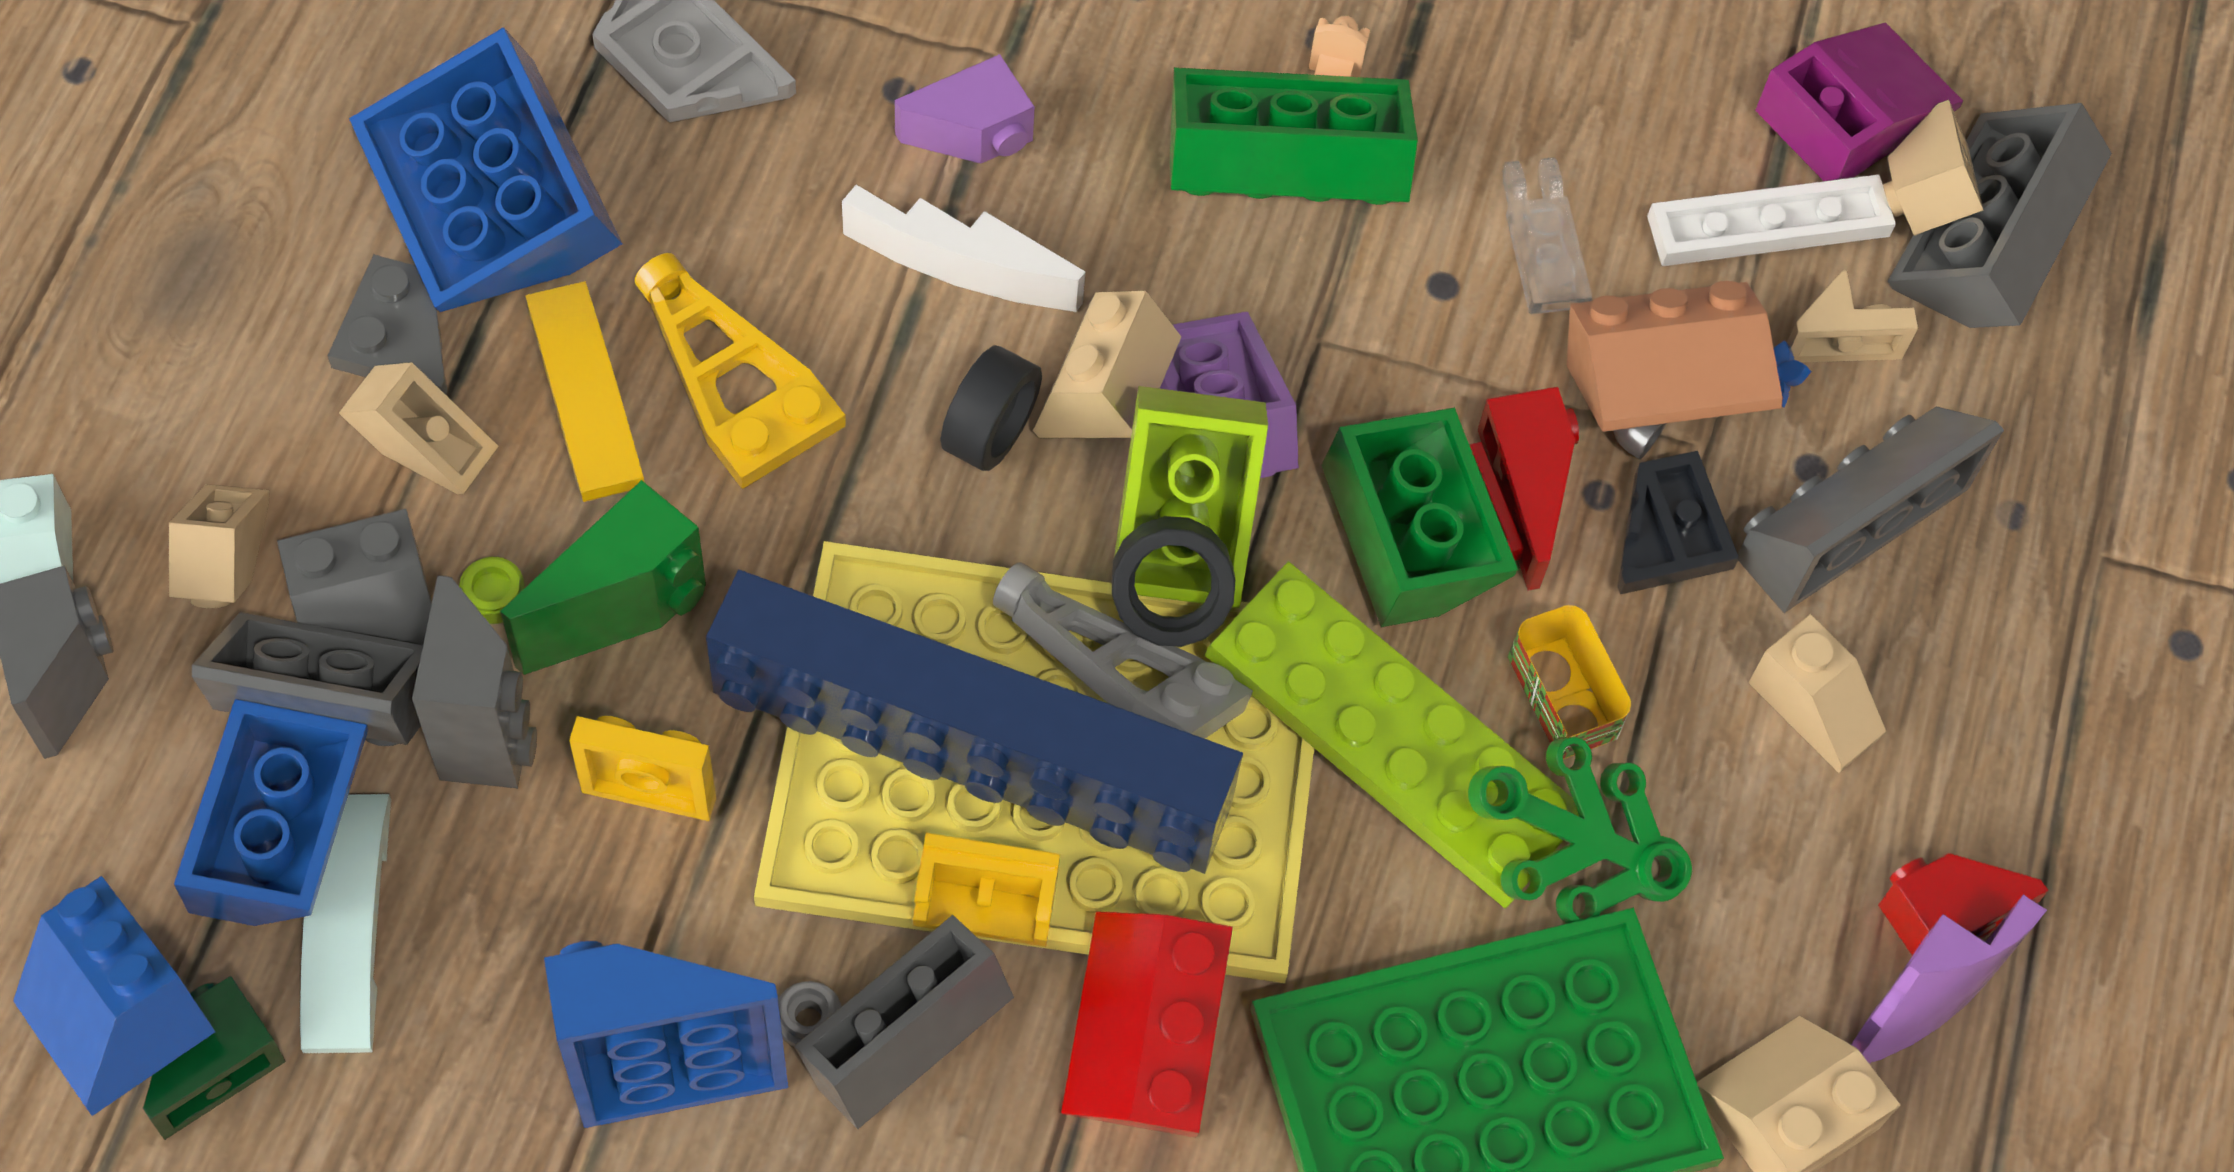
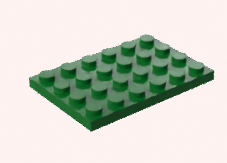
M1634 907L1252 1000L1250 1012L1299 1172H1697L1716 1167L1724 1159Z

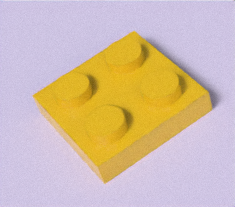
M577 716L569 741L582 793L710 821L716 801V792L709 745L701 744L696 737L681 731L668 730L660 735L638 730L630 722L618 717L600 716L597 720Z

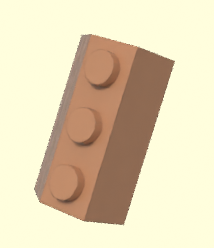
M1720 281L1712 286L1684 290L1663 288L1654 291L1652 294L1628 297L1601 296L1593 301L1570 304L1567 367L1602 432L1782 408L1783 397L1768 315L1747 282Z

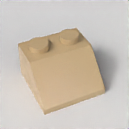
M1146 291L1096 292L1033 429V432L1039 438H1131L1138 386L1160 389L1181 339V335Z
M1801 1016L1790 1021L1697 1082L1707 1110L1753 1172H1816L1879 1130L1900 1106V1103L1856 1047Z

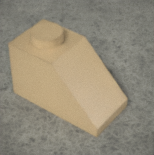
M1950 101L1941 102L1931 110L1887 157L1892 181L1883 184L1888 204L1894 217L1905 214L1914 235L1983 211L1968 144Z
M412 362L374 366L339 412L381 454L456 494L465 493L499 447Z
M205 485L169 522V597L190 599L192 605L202 608L224 607L234 603L252 582L269 503V490Z
M1811 614L1765 651L1749 681V684L1838 773L1876 743L1886 732L1857 659Z

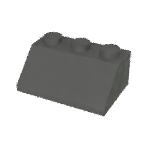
M437 576L412 700L440 781L518 789L522 766L531 767L533 765L537 747L536 727H529L530 702L529 700L521 699L523 690L522 672L514 671L507 644L453 578Z
M240 612L192 664V678L213 710L230 713L234 700L238 699L367 724L368 733L365 740L378 746L408 745L421 727L412 697L423 645Z

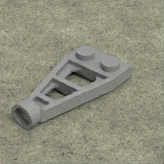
M1022 562L1013 565L1003 576L996 588L993 605L1011 616L1015 624L1108 704L1204 739L1242 714L1246 709L1253 690L1235 680L1231 672L1223 666L1206 662L1180 648L1158 646L1136 636L1125 623L1053 591L1046 583L1043 575ZM1069 630L1096 641L1103 646L1092 652L1072 635ZM1128 659H1134L1165 673L1169 678L1151 690L1145 691L1133 685L1115 667Z

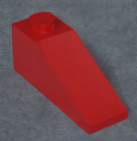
M1558 387L1487 399L1477 429L1524 546L1523 553L1518 561L1528 591L1540 589L1550 563L1574 445L1579 442V426L1576 414L1572 408L1565 409Z

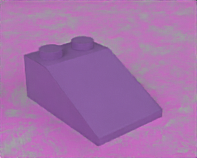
M1241 312L1173 324L1174 328L1181 335V339L1160 389L1266 402L1268 431L1260 478L1272 476L1276 472L1299 468L1296 403L1249 313Z

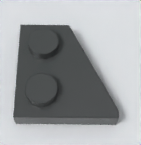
M373 254L327 355L331 368L367 377L374 366L412 362L446 395L448 390L444 374L443 348L437 309L432 303L417 267Z

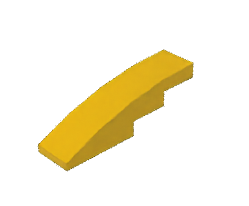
M586 281L525 295L545 372L556 405L561 430L583 502L630 491L641 480L644 481V476Z

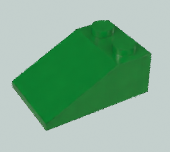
M641 480L500 610L515 668L522 672L523 675L660 629L676 614L682 616L692 610L703 596L706 586L699 527Z

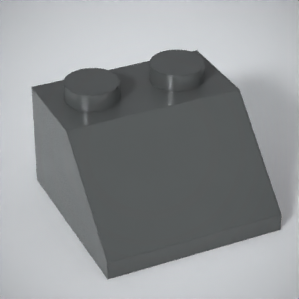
M407 509L277 540L297 623L418 645L424 644L432 601Z
M65 565L0 584V659L11 704L43 758H50L59 754L109 680L103 655L114 652L106 622L102 615H97L88 586L76 589Z

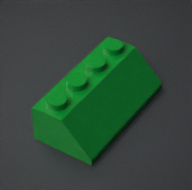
M1174 67L1170 140L1171 190L1185 191L1197 196L1210 195L1214 192L1245 194L1256 199H1265L1273 195L1304 197L1315 202L1329 201L1332 198L1363 200L1375 205H1384L1390 202H1410L1418 137L1409 80Z

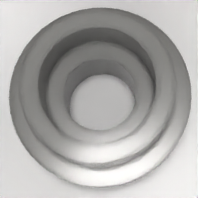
M813 981L796 983L787 988L778 998L783 1039L788 1044L795 1046L841 1008V1002L835 992L828 986ZM807 1008L815 1009L821 1014V1019L817 1024L807 1027L797 1022L796 1016L800 1011Z

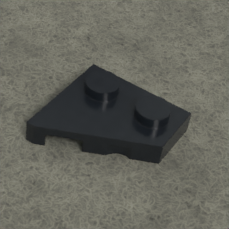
M1698 450L1639 463L1634 477L1617 585L1620 595L1733 570L1739 560V556Z

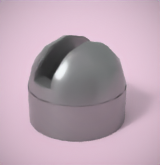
M1667 423L1614 430V435L1617 442L1626 451L1640 460L1654 445Z

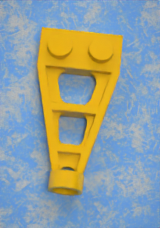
M660 254L641 267L636 274L635 285L652 305L653 312L706 442L742 489L846 427L845 413L812 371L697 283L674 254ZM706 320H711L733 341V344L701 362L693 353L684 337V333ZM742 363H747L755 366L773 380L776 390L741 412L734 414L725 408L716 387V380Z

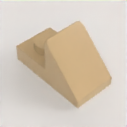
M1843 270L1798 319L1787 343L1793 352L1794 360L1799 362L1895 360L1903 358L1918 330L1914 307L1891 308L1888 305L1876 304L1863 309H1854L1848 274L1846 270Z

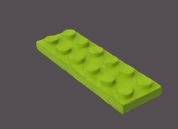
M1289 561L1210 644L1204 655L1211 662L1229 670L1235 680L1253 690L1251 695L1505 909L1514 899L1510 898L1501 886V874L1504 867L1513 860L1536 861L1553 853L1563 840L1517 818L1491 820L1479 816L1471 807L1468 798V787L1474 774L1487 766L1512 767L1525 778L1529 794L1579 816L1574 801L1568 793ZM1490 781L1487 785L1486 797L1488 803L1493 804L1497 799L1498 789L1495 783ZM1525 868L1521 870L1517 880L1521 890L1530 881L1529 872Z

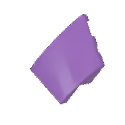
M2023 895L1985 941L1943 914L1925 936L1891 989L1873 1010L1851 1045L1861 1052L1868 1063H1871L1913 1045L1940 1028L1962 1010L1989 982L2047 910Z

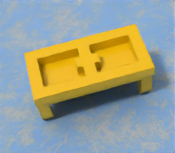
M926 833L914 898L916 904L913 926L936 929L954 915L975 936L1046 947L1058 880L1060 854Z

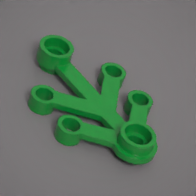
M1557 738L1550 743L1546 751V762L1549 769L1555 775L1565 777L1579 816L1529 794L1525 778L1512 767L1487 766L1477 771L1472 777L1468 787V798L1471 807L1479 816L1491 820L1517 818L1571 843L1536 861L1513 860L1509 862L1502 871L1501 886L1510 898L1528 901L1535 900L1544 893L1547 886L1603 859L1625 868L1593 887L1568 885L1559 892L1556 898L1557 914L1564 922L1572 923L1600 916L1601 911L1637 894L1649 901L1664 902L1671 900L1686 888L1691 879V859L1676 840L1660 835L1645 794V774L1634 763H1612L1601 774V790L1609 800L1621 802L1633 841L1615 833L1590 766L1592 762L1591 749L1581 738ZM1567 746H1571L1575 753V761L1570 768L1566 767L1563 762V752ZM1623 771L1629 779V786L1624 794L1620 792L1617 785L1618 776ZM1490 781H1493L1498 789V796L1493 804H1489L1486 797V789ZM1656 857L1660 862L1661 870L1659 876L1654 880L1651 868ZM1525 868L1530 875V885L1523 892L1519 888L1517 880L1519 873ZM1580 893L1584 898L1585 908L1583 913L1577 916L1573 911V900Z

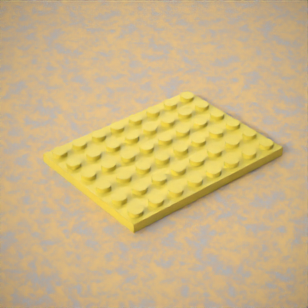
M824 541L814 588V597L1107 703L1015 624L1011 616L993 605L996 588L1010 568ZM1038 572L1044 576L1046 583L1053 591L1123 622L1119 617L1112 597V583ZM1138 595L1139 600L1150 611L1160 616L1180 617L1194 612L1203 604ZM1241 602L1240 608L1232 607L1224 623L1206 639L1177 648L1191 653L1206 662H1211L1204 656L1208 647L1249 603ZM1069 630L1072 635L1092 652L1103 646L1096 641ZM1128 659L1115 667L1133 685L1145 691L1151 690L1169 678L1165 673L1134 659ZM1252 695L1242 714L1205 738L1243 752L1231 809L1206 873L1203 874L1193 869L1187 872L1168 869L1156 862L1152 854L1130 846L1124 849L1108 847L1096 841L1089 831L1068 823H1064L1061 826L1043 823L1030 815L1027 808L1003 799L999 803L981 800L969 793L965 785L940 777L938 780L924 779L908 771L903 763L880 754L876 757H865L849 750L840 739L818 731L813 735L802 734L787 727L754 893L755 906L932 932L935 929L913 926L916 904L914 898L925 834L932 833L1060 854L1058 880L1047 946L1042 947L976 936L979 939L1089 955L1096 911L1170 915L1233 926L1225 975L1285 983L1290 959L1314 747Z

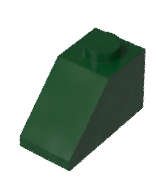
M229 976L220 983L210 982L204 984L190 993L215 1030V1033L151 1077L143 1110L164 1140L286 1062L274 1039L232 976Z

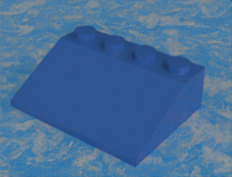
M504 27L349 118L432 303L439 312L571 275L623 244L534 60Z
M597 941L573 943L564 947L559 955L544 957L556 1038L584 1128L789 1088L775 983L621 944L603 946L602 943Z

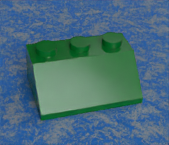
M1455 407L1339 427L1321 466L1381 628L1439 617L1515 576L1518 571L1517 565Z

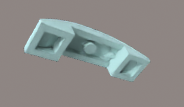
M348 794L311 916L304 917L300 991V1035L303 1053L373 1052L377 986L373 979L381 867L382 861H387L391 807L389 794Z

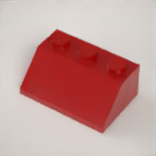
M1096 911L1061 1110L1062 1115L1197 1137L1200 1131L1233 926L1161 914Z

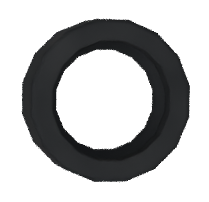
M993 345L983 352L964 377L949 406L940 437L942 449L982 471H990L997 466L1015 444L1032 413L1042 382L1041 367L1001 346Z
M1163 516L1141 524L1123 539L1113 559L1112 597L1119 617L1136 636L1155 645L1183 647L1206 639L1224 623L1234 604L1236 579L1226 545L1210 527L1188 517ZM1167 545L1185 546L1197 552L1208 564L1212 576L1211 590L1205 602L1194 612L1180 617L1160 616L1150 611L1139 600L1135 589V573L1142 559L1153 550Z

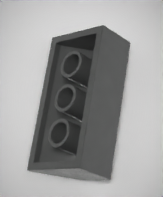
M2082 103L1981 113L1966 142L1973 164L1983 211L1913 235L1887 281L1891 288L1969 328L2021 325L2112 154Z
M1937 406L1916 420L1912 415H1907L1896 422L1883 436L1884 441L1871 450L1866 445L1853 450L1840 462L1837 467L1838 471L1827 479L1823 480L1817 475L1806 481L1791 496L1790 500L1792 502L1780 510L1776 511L1773 506H1770L1755 515L1744 527L1743 531L1747 536L1738 552V561L1782 612L1785 613L1966 492L2001 437L2004 429L1994 420Z

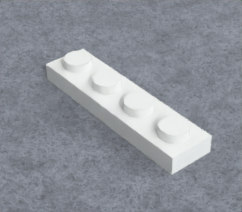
M1880 175L1652 203L1647 215L1662 266L1890 237L1896 225Z

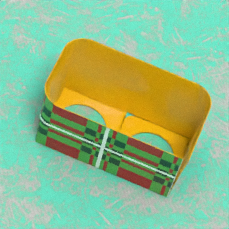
M1566 605L1526 619L1520 625L1507 657L1549 742L1551 743L1557 738L1567 736V732L1557 712L1569 705H1578L1588 709L1595 716L1598 727L1570 737L1583 739L1590 749L1617 740L1630 711L1631 700L1586 612L1577 606ZM1541 651H1551L1561 655L1568 662L1571 671L1570 680L1566 686L1557 691H1546L1530 659L1534 654ZM1571 746L1565 748L1563 759L1575 755Z

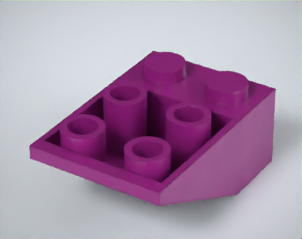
M1885 22L1816 41L1771 69L1755 111L1823 181L1853 178L1892 153L1937 104L1949 100L1953 111H1956L1961 107L1963 100Z

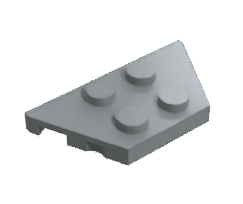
M615 0L613 7L603 14L592 34L594 48L669 123L788 99L796 94V80L714 0Z

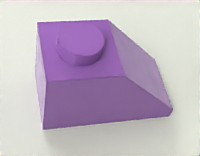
M999 54L896 99L895 135L900 143L981 164L999 155L1010 156L1015 154L1027 143L1033 141L1035 107Z

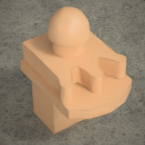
M1340 16L1335 19L1333 24H1329L1325 18H1320L1314 34L1308 69L1314 70V75L1360 77L1370 30L1363 28L1359 31L1357 22L1350 16Z

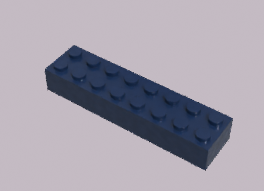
M739 569L706 635L713 693L718 694L720 699L732 708L743 712H753L755 709L780 717V720L787 727L799 733L813 735L818 731L840 739L845 747L859 755L876 757L880 754L902 762L908 771L921 778L938 780L940 777L965 785L969 793L981 800L999 803L1003 799L1027 808L1030 815L1043 823L1054 826L1068 823L1089 831L1096 841L1108 847L1124 849L1130 846L1152 854L1156 862L1168 869L1178 872H1187L1193 869L1203 874L1206 873L1232 806L1243 752Z

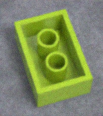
M1138 386L1114 557L1123 539L1143 523L1163 516L1193 519L1210 527L1226 545L1236 579L1234 604L1232 607L1240 608L1268 431L1266 402ZM1167 545L1153 550L1142 559L1135 573V589L1137 595L1204 603L1211 590L1212 576L1208 564L1197 552L1185 546Z

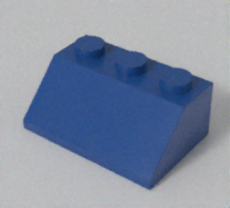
M238 699L234 700L174 882V886L188 913L251 926L311 916L368 733L367 724Z
M102 876L85 887L73 890L58 905L41 915L13 1002L92 1116L215 1033V1030L179 976Z

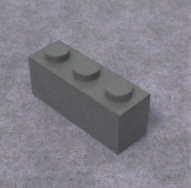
M952 915L794 1047L818 1090L859 1129L1010 1002L1014 996L994 952Z

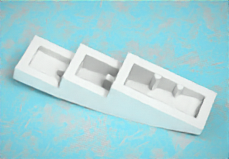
M855 185L842 200L843 234L899 264L958 287L1017 303L1076 312L1083 304L1084 270L985 211L970 228L922 198H919L907 214H904L858 185Z

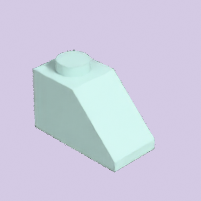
M48 474L0 480V584L64 565L73 581L71 509L54 475Z

